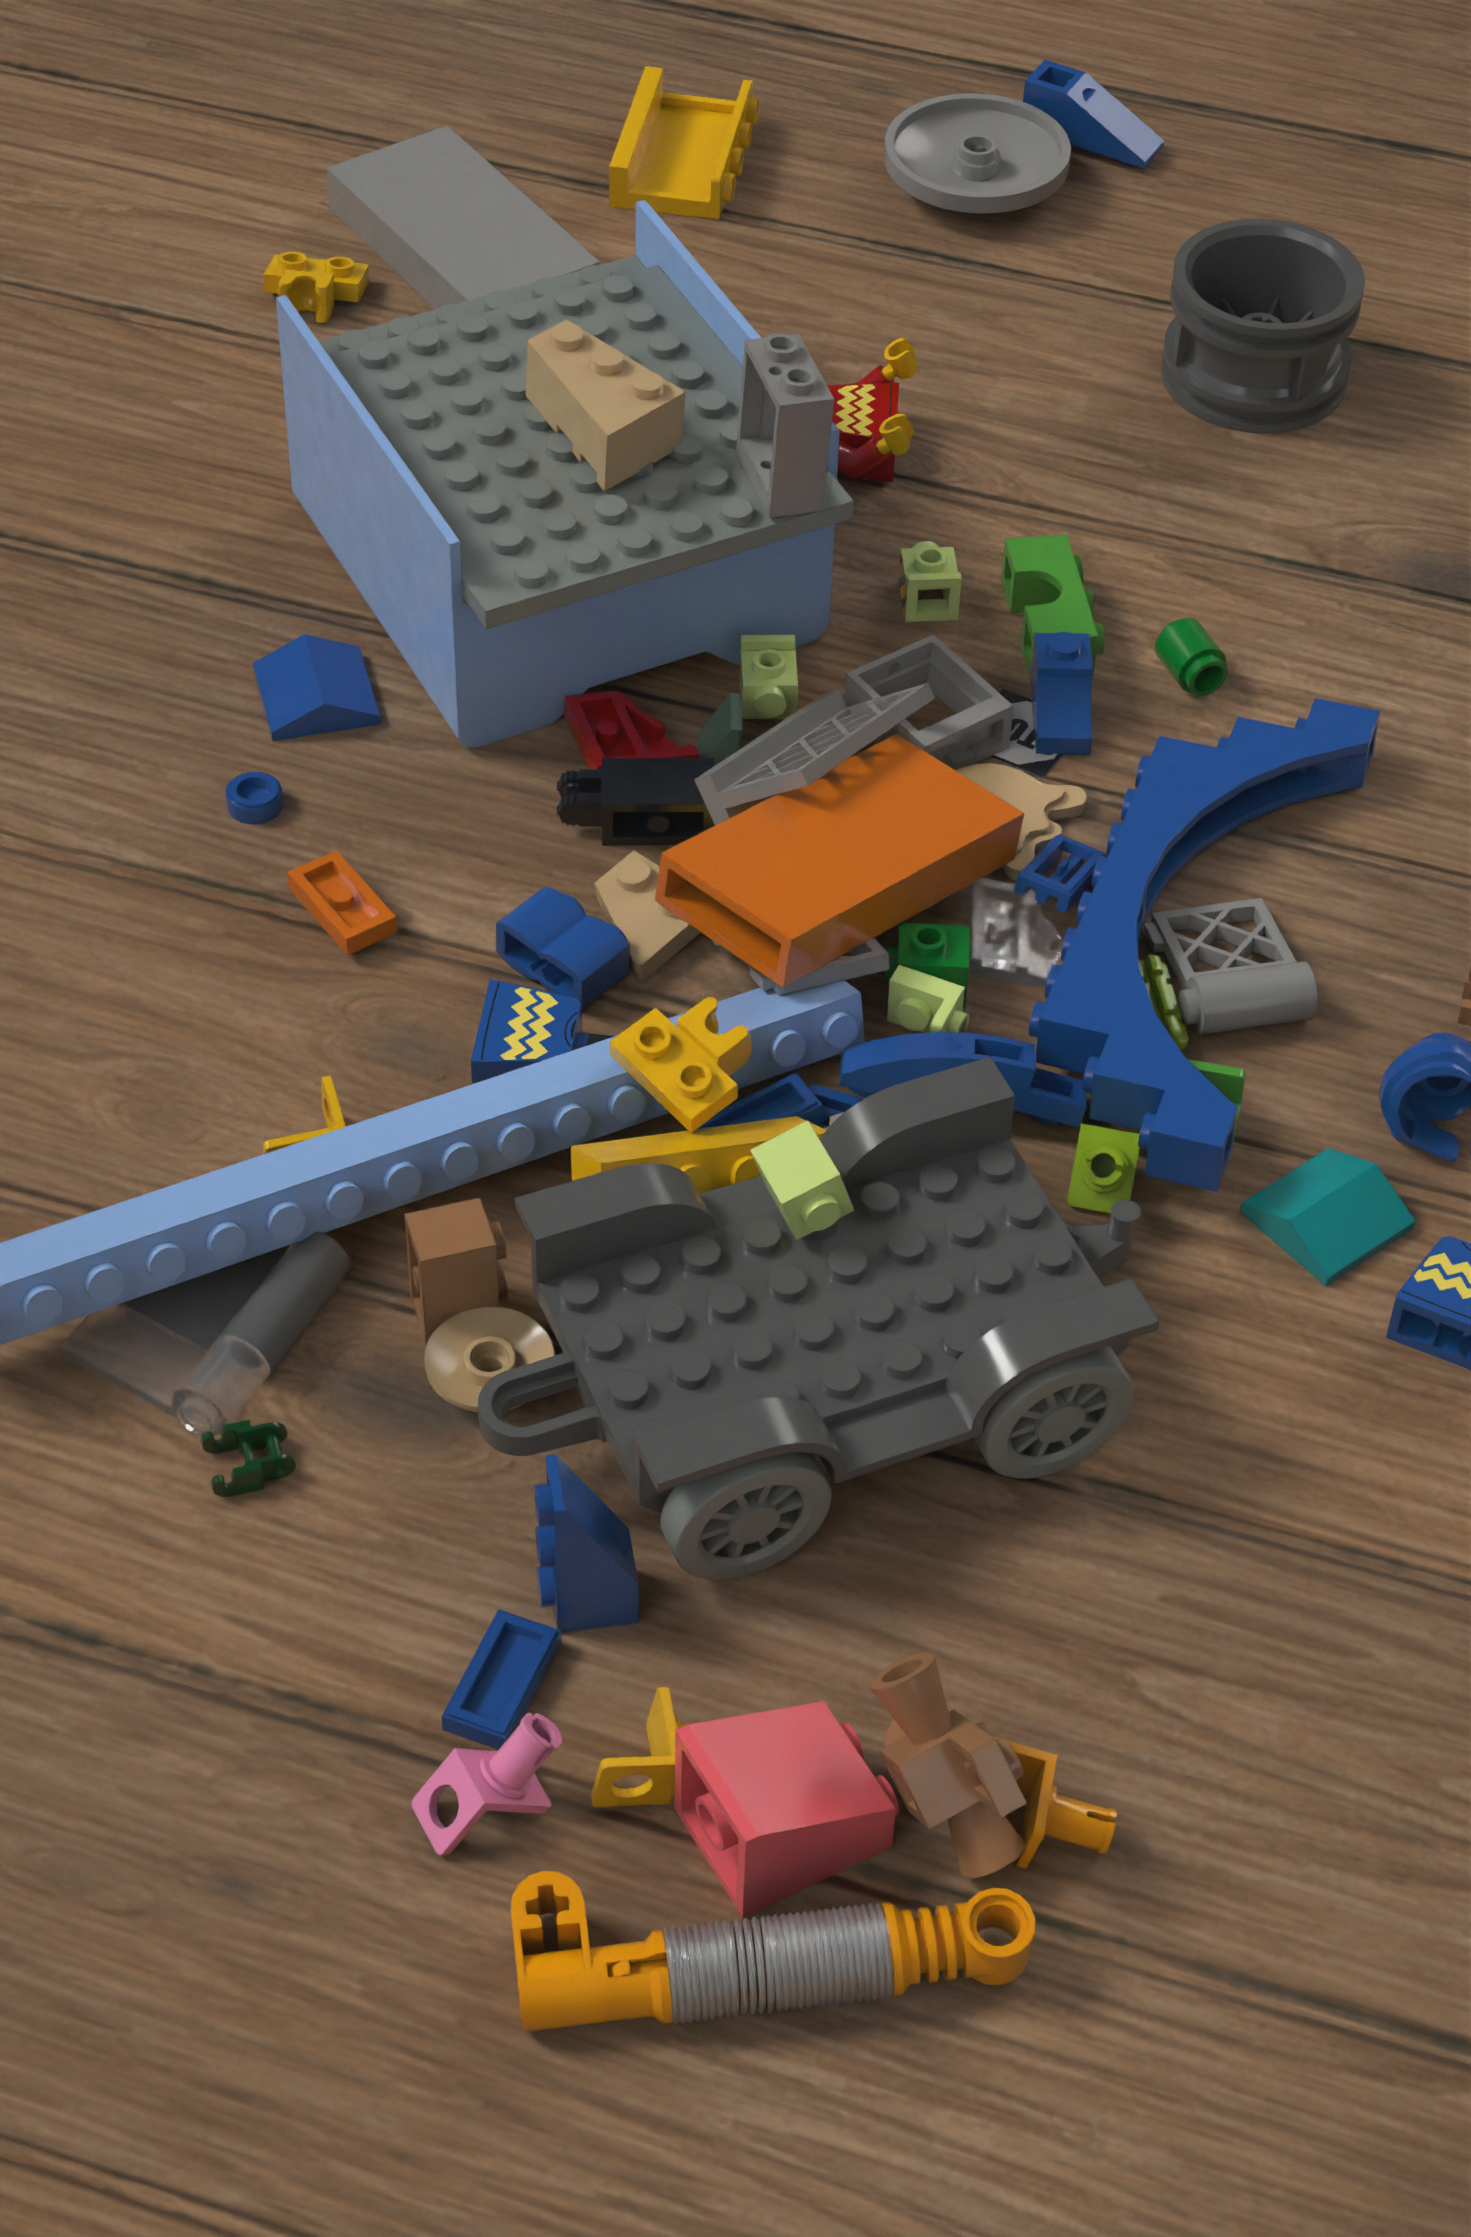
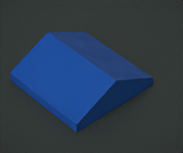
M304 634L253 663L254 674L272 741L380 724L379 711L361 650L358 646Z

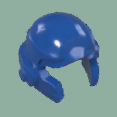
M1447 1032L1433 1033L1409 1047L1389 1065L1382 1076L1379 1098L1383 1116L1390 1127L1391 1134L1397 1141L1403 1142L1409 1147L1415 1146L1451 1163L1456 1161L1460 1144L1455 1135L1438 1128L1431 1119L1451 1120L1471 1107L1470 1041Z

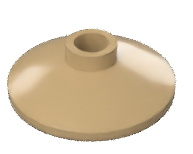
M480 1307L466 1310L450 1317L433 1332L425 1349V1372L430 1385L444 1400L459 1408L478 1412L479 1394L491 1378L504 1371L554 1356V1348L545 1329L528 1315L504 1307Z

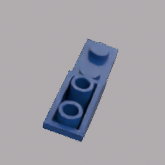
M955 1032L904 1034L876 1039L845 1048L841 1057L839 1085L848 1087L854 1094L863 1098L903 1082L991 1057L1015 1094V1111L1029 1114L1035 1121L1047 1126L1057 1127L1066 1124L1080 1128L1087 1108L1086 1092L1083 1091V1080L1036 1068L1035 1044L1009 1038Z

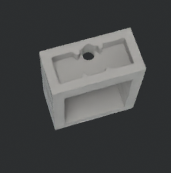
M773 334L767 338L745 340L736 454L769 518L823 511L834 397L799 334Z
M934 634L846 673L844 702L847 707L929 683L932 692L956 713L920 731L904 719L872 741L874 744L898 734L954 770L970 766L1009 748L1013 705Z

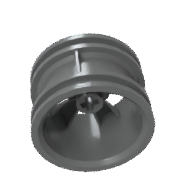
M1272 219L1228 221L1208 227L1193 235L1179 249L1174 262L1170 300L1176 317L1171 321L1166 330L1161 362V378L1169 395L1192 415L1211 424L1242 432L1280 433L1294 431L1313 425L1328 417L1341 404L1347 388L1352 360V352L1347 337L1354 330L1358 322L1365 286L1364 272L1359 261L1349 249L1334 238L1313 228L1287 221Z

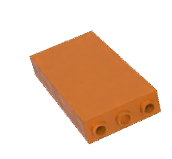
M895 734L846 759L810 785L777 794L662 852L655 901L784 988L1015 860L1024 813L903 737Z

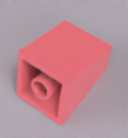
M824 1701L698 1722L675 1730L674 1809L742 1918L892 1847L895 1816L899 1814V1804L896 1795L886 1778L882 1775L874 1777L864 1762L862 1747L853 1728L847 1722L839 1724Z

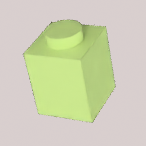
M808 1120L750 1150L768 1192L796 1240L814 1231L824 1230L833 1225L839 1218L854 1211L839 1171Z

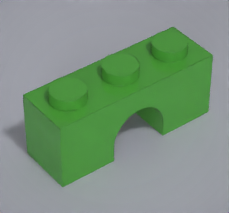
M1067 534L1006 538L1001 581L1010 613L1024 612L1021 651L1029 679L1035 633L1058 632L1089 634L1093 666L1092 677H1094L1096 655H1103L1105 637L1102 624L1094 623L1093 620L1094 600L1090 588H1083V563L1081 556L1073 555Z

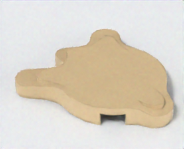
M974 764L956 769L957 772L1024 813L1015 860L1002 866L1005 874L1012 880H1017L1018 874L1036 857V854L1056 835L1062 834L1061 826L1053 821L1080 816L1085 810L1086 793L1077 786L1045 784L1021 770L1001 764Z

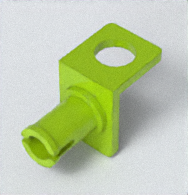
M1081 1123L1067 1197L1068 1204L1072 1207L1110 1213L1111 1207L1115 1202L1130 1200L1140 1149L1138 1148L1140 1134Z

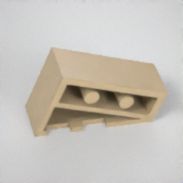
M567 319L527 340L526 397L556 433H565L573 443L572 453L580 462L588 461L597 472L596 482L604 492L638 473L641 468L652 461L655 463L671 454L672 449L682 443L686 394L684 390Z

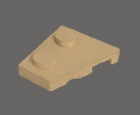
M633 850L594 884L597 900L605 916L610 918L612 924L617 926L626 936L630 944V959L636 978L643 982L701 932L655 901L659 865Z

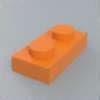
M337 850L287 872L288 889L347 956L397 934V919L394 913Z

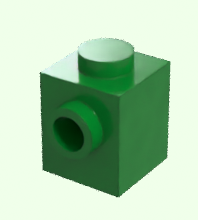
M901 922L899 924L898 946H886V951L889 954V970H885V981H890L898 965L965 987L963 1009H965L969 973L970 926Z

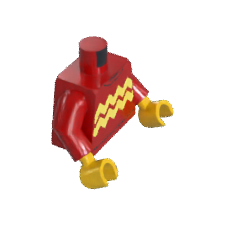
M899 338L886 347L884 357L889 363L887 366H877L863 379L852 384L827 385L834 397L832 422L840 430L837 474H842L851 479L861 477L893 482L895 455L899 456L907 452L910 447V438L914 435V429L904 414H897L899 383L894 381L895 377L900 379L911 378L918 369L915 350L906 338Z

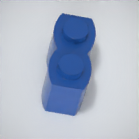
M542 888L496 923V952L518 973L532 980H538L548 992L577 998L582 1003V1009L629 974L630 944L624 933L613 924H607L596 917L587 916L582 905L574 897L564 895L553 888Z

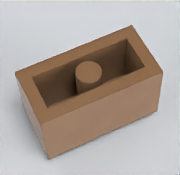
M480 1198L404 1214L410 1298L425 1344L428 1343L433 1332L450 1317L475 1308L499 1307V1301L508 1299L505 1274L501 1263L497 1262V1260L506 1258L507 1255L503 1231L498 1220L488 1222Z

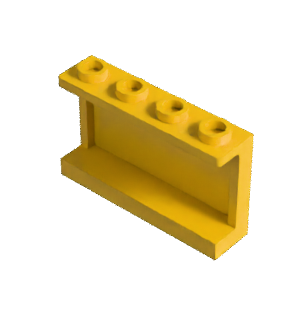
M645 66L609 165V207L636 210V202L646 200L653 210L658 213L720 220L725 202L733 201L736 176H741L744 151H749L752 126H756L758 122L760 99L752 97L753 80L743 79L736 101L663 92V68Z

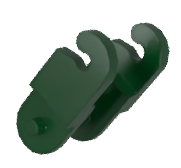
M250 1419L222 1425L220 1430L221 1438L215 1440L213 1432H204L201 1436V1444L207 1453L219 1454L238 1449L240 1453H243L245 1459L244 1466L232 1469L231 1482L225 1483L223 1475H215L212 1478L211 1486L214 1494L220 1497H231L265 1489L264 1482L280 1479L291 1474L296 1467L295 1460L292 1456L283 1454L281 1443L287 1438L288 1434L285 1425L271 1422L251 1426ZM268 1449V1457L255 1459L254 1450Z

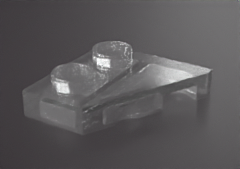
M986 878L973 882L968 896V926H970L968 974L1046 988L1051 966L1053 964L1062 965L1063 963L1061 961V953L1058 950L1062 938L1052 922L1043 916L1041 912L1042 906L1039 902L1034 901L1035 894L1032 889L1022 896L1013 892L1015 884Z

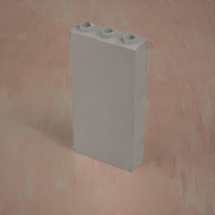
M449 126L438 128L326 168L329 209L435 309L445 304H457L483 297L494 291H505L531 284L542 278H553L572 273L590 265H600V261Z

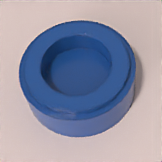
M263 772L243 773L233 778L226 787L227 810L239 822L246 824L265 823L277 817L282 811V787L280 782L270 774Z

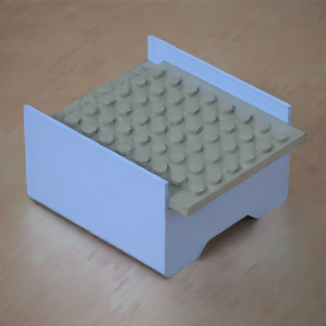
M646 200L636 202L635 256L601 265H590L579 271L553 278H542L534 283L505 291H494L486 296L461 303L445 304L435 310L409 317H397L390 322L361 330H349L339 336L318 341L286 295L276 297L292 491L463 746L477 748L554 724L564 714L566 696L581 695L589 687L705 651L739 666L741 635H795V648L818 640L826 632L830 621L834 526L836 523L853 519L854 500L837 481L840 430L832 422L823 511L769 518L736 454L745 340L759 339L761 337ZM566 319L686 392L682 443L674 447L671 454L655 463L652 461L641 468L638 473L605 492L596 482L597 472L588 461L580 462L572 453L573 443L565 433H556L526 397L527 340Z

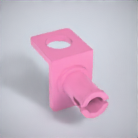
M530 1712L522 1718L520 1725L498 1751L453 1749L415 1795L411 1803L412 1809L438 1855H450L486 1811L545 1814L551 1807V1801L536 1777L535 1772L548 1756L562 1744L561 1733L553 1722L539 1713H535L533 1716ZM450 1786L457 1794L459 1809L454 1822L449 1827H444L437 1814V1803L442 1791Z

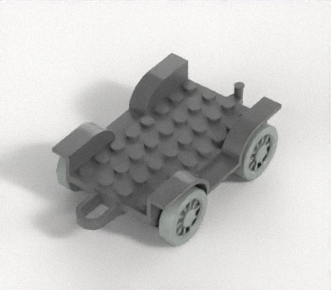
M991 1057L888 1087L866 1097L839 1116L825 1131L820 1141L841 1175L854 1211L839 1218L830 1227L814 1231L799 1240L795 1239L761 1176L700 1194L692 1179L682 1170L665 1164L642 1163L618 1167L515 1198V1208L531 1238L533 1292L564 1353L504 1371L491 1378L484 1385L478 1397V1419L481 1435L494 1449L513 1456L534 1455L599 1439L603 1443L608 1441L639 1506L661 1513L660 1523L663 1535L679 1566L692 1576L709 1580L735 1579L757 1573L784 1560L802 1547L819 1529L829 1511L832 1491L824 1475L827 1472L833 1483L836 1484L972 1438L988 1465L995 1472L1011 1478H1037L1059 1472L1077 1464L1100 1449L1125 1422L1133 1405L1135 1389L1132 1379L1118 1356L1128 1347L1129 1339L1158 1330L1159 1320L1132 1278L1106 1287L1099 1280L1129 1260L1134 1225L1140 1217L1141 1209L1133 1201L1120 1200L1111 1207L1109 1224L1069 1226L1063 1223L1010 1139L1015 1094ZM572 1388L577 1389L586 1407L526 1427L513 1426L503 1418L504 1414L515 1406Z

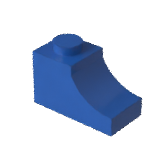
M1069 632L1035 633L1030 692L1036 754L1091 755V684L1093 666L1089 634Z

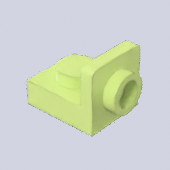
M898 965L889 981L887 1021L922 1033H966L969 1024V1014L963 1012L965 987Z

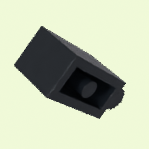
M601 758V769L567 770L566 773H561V777L557 781V791L561 795L559 805H557V815H559L561 823H566L567 826L602 827V846L678 845L715 826L694 780L714 767V758Z

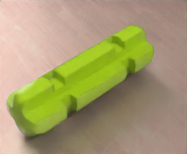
M1148 955L1145 960L1139 961V969L1154 1011L1179 1049H1185L1189 1038L1185 1025L1181 1024L1182 1015L1173 985L1169 984L1170 975L1167 965L1161 962L1159 956Z

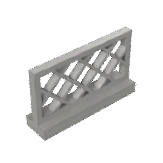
M929 683L848 707L839 689L822 694L694 779L714 824L717 825L777 794L810 785L932 701L935 697Z

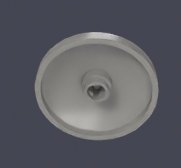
M964 93L931 98L919 102L900 113L891 122L885 135L884 162L892 180L911 196L943 209L982 214L1002 213L1026 208L1053 195L1063 185L1069 172L1071 145L1067 133L1062 126L1042 110L1022 101L1003 96Z

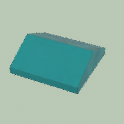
M1327 1148L1240 1204L1239 1209L1240 1213L1324 1286H1328L1412 1231L1416 1222L1376 1163L1331 1148Z

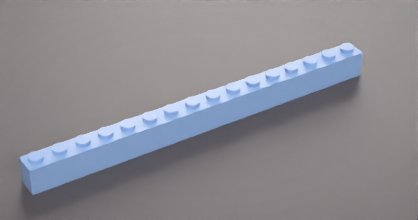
M845 980L784 995H778L773 988L768 990L757 988L718 1001V1009L715 1012L719 1026L717 1034H724L734 1027L742 1025L747 1027L751 1036L752 1051L749 1060L729 1076L738 1084V1089L843 1053L845 1048L865 1043L861 992ZM683 1014L668 1019L675 1026H678V1018ZM614 1036L1 1242L0 1345L302 1241L317 1231L325 1233L670 1112L610 1056L609 1042L617 1037Z

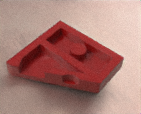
M618 690L565 697L564 715L589 769H601V758H699L697 748L690 743L682 748L678 747L665 737L666 725L651 714L640 711L635 702Z

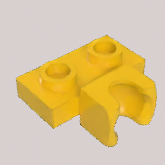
M300 252L275 254L263 274L264 292L276 293L278 297L286 295L297 312L316 313V322L325 323L334 311V300L359 302L369 283V264L354 263L352 259L347 257H332L324 260L307 258L305 254Z
M713 997L703 999L678 1018V1026H675L657 1008H654L609 1042L610 1056L691 1133L738 1098V1084L729 1076L747 1063L752 1051L751 1036L745 1026L739 1025L724 1034H717L719 1026L715 1012L718 1009V1002Z

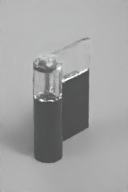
M317 1231L304 1240L293 1243L290 1246L287 1245L89 1314L61 1346V1354L174 1416L192 1433L202 1436L204 1432L211 1431L215 1436H220L222 1425L235 1422L349 1274L351 1261L346 1251L338 1242L328 1235Z

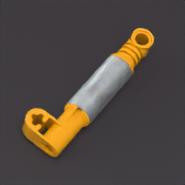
M541 1871L529 1875L518 1884L511 1900V1921L523 2032L654 2017L662 2025L672 2024V2022L677 2025L679 2021L682 2024L686 2020L692 2023L693 2020L699 2022L701 2018L705 2022L708 2018L714 2020L715 2017L721 2020L723 2016L728 2019L732 2015L735 2018L738 2013L744 2017L747 2012L753 2016L756 2011L761 2015L764 2010L770 2014L773 2009L779 2013L782 2009L787 2012L789 2008L794 2011L796 2007L802 2010L804 2006L809 2009L811 2005L816 2008L819 2004L824 2007L826 2003L829 2006L833 2003L839 2005L840 2002L846 2004L848 2000L853 2004L855 2000L860 2003L862 1999L867 2002L870 1998L875 2001L877 1997L881 2000L885 1996L890 1999L891 1996H902L910 1985L919 1984L920 1974L925 1975L928 1983L938 1981L939 1972H943L946 1981L955 1980L957 1970H961L964 1979L973 1978L987 1985H1002L1015 1980L1023 1973L1029 1961L1035 1934V1916L1031 1906L1020 1894L1005 1888H990L980 1891L968 1902L956 1903L951 1914L946 1905L936 1906L935 1916H931L928 1907L918 1908L917 1918H913L910 1909L900 1910L891 1902L881 1904L877 1902L875 1905L869 1903L868 1906L862 1904L860 1907L855 1904L853 1908L849 1905L845 1909L840 1906L838 1910L835 1907L831 1911L827 1908L824 1911L818 1909L817 1912L811 1910L809 1914L804 1910L802 1914L798 1911L794 1915L789 1912L787 1916L782 1913L780 1917L776 1914L772 1918L767 1915L766 1917L762 1916L760 1922L754 1916L751 1924L745 1917L742 1925L741 1921L736 1918L733 1925L729 1920H723L721 1924L716 1921L714 1925L709 1922L707 1925L701 1923L700 1926L694 1923L692 1927L687 1924L685 1928L679 1926L677 1929L672 1926L670 1930L665 1927L663 1930H652L645 1941L597 1947L589 1946L584 1898L580 1887L570 1877L554 1871ZM547 1913L555 1914L559 1951L544 1953L540 1915ZM989 1927L1000 1928L1013 1938V1942L1004 1946H993L985 1942L978 1933Z

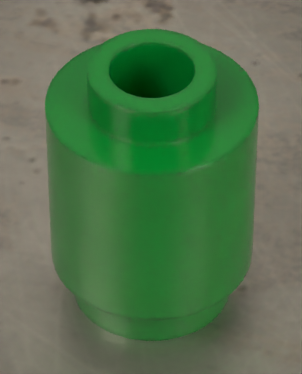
M1183 618L1173 621L1163 628L1155 643V653L1180 687L1197 696H1205L1219 689L1228 675L1226 656L1200 622L1193 618Z

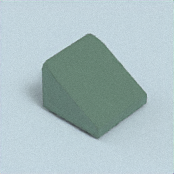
M730 693L699 732V758H714V766L741 749L742 697H739V693Z

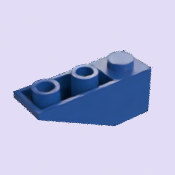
M1044 60L1025 80L1023 102L1042 110L1055 119L1067 133L1070 145L1078 147L1083 152L1097 153L1119 160L1124 165L1138 166L1145 169L1164 147V140L1084 71Z
M556 1454L546 1455V1484L534 1485L538 1526L535 1527L540 1566L537 1567V1583L541 1608L554 1607L556 1626L558 1630H561V1633L639 1623V1583L629 1528Z

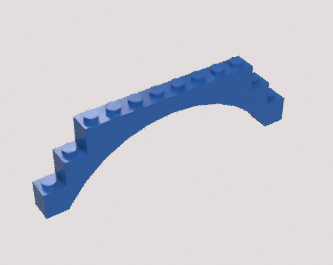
M1315 698L1308 718L1299 717L1295 728L1237 717L1230 737L1221 736L1217 747L1159 736L1151 757L1144 755L1141 757L1135 781L1137 789L1128 788L1121 812V821L1123 822H1114L1111 827L1106 850L1108 857L1099 856L1092 877L1093 892L1084 891L1082 894L1076 919L1078 927L1077 929L1069 927L1066 931L1061 950V961L1063 963L1062 965L1053 964L1051 966L1045 988V998L1047 1000L1045 1003L1036 1002L1030 1019L1029 1036L1037 1038L1036 1063L1084 1074L1083 1091L1091 1093L1089 1118L1140 1130L1138 1148L1148 1150L1146 1176L1218 1192L1232 1153L1238 1106L1231 1102L1185 1058L1156 1015L1139 969L1138 941L1144 921L1166 884L1198 852L1241 824L1295 802L1362 787L1374 755L1380 711Z

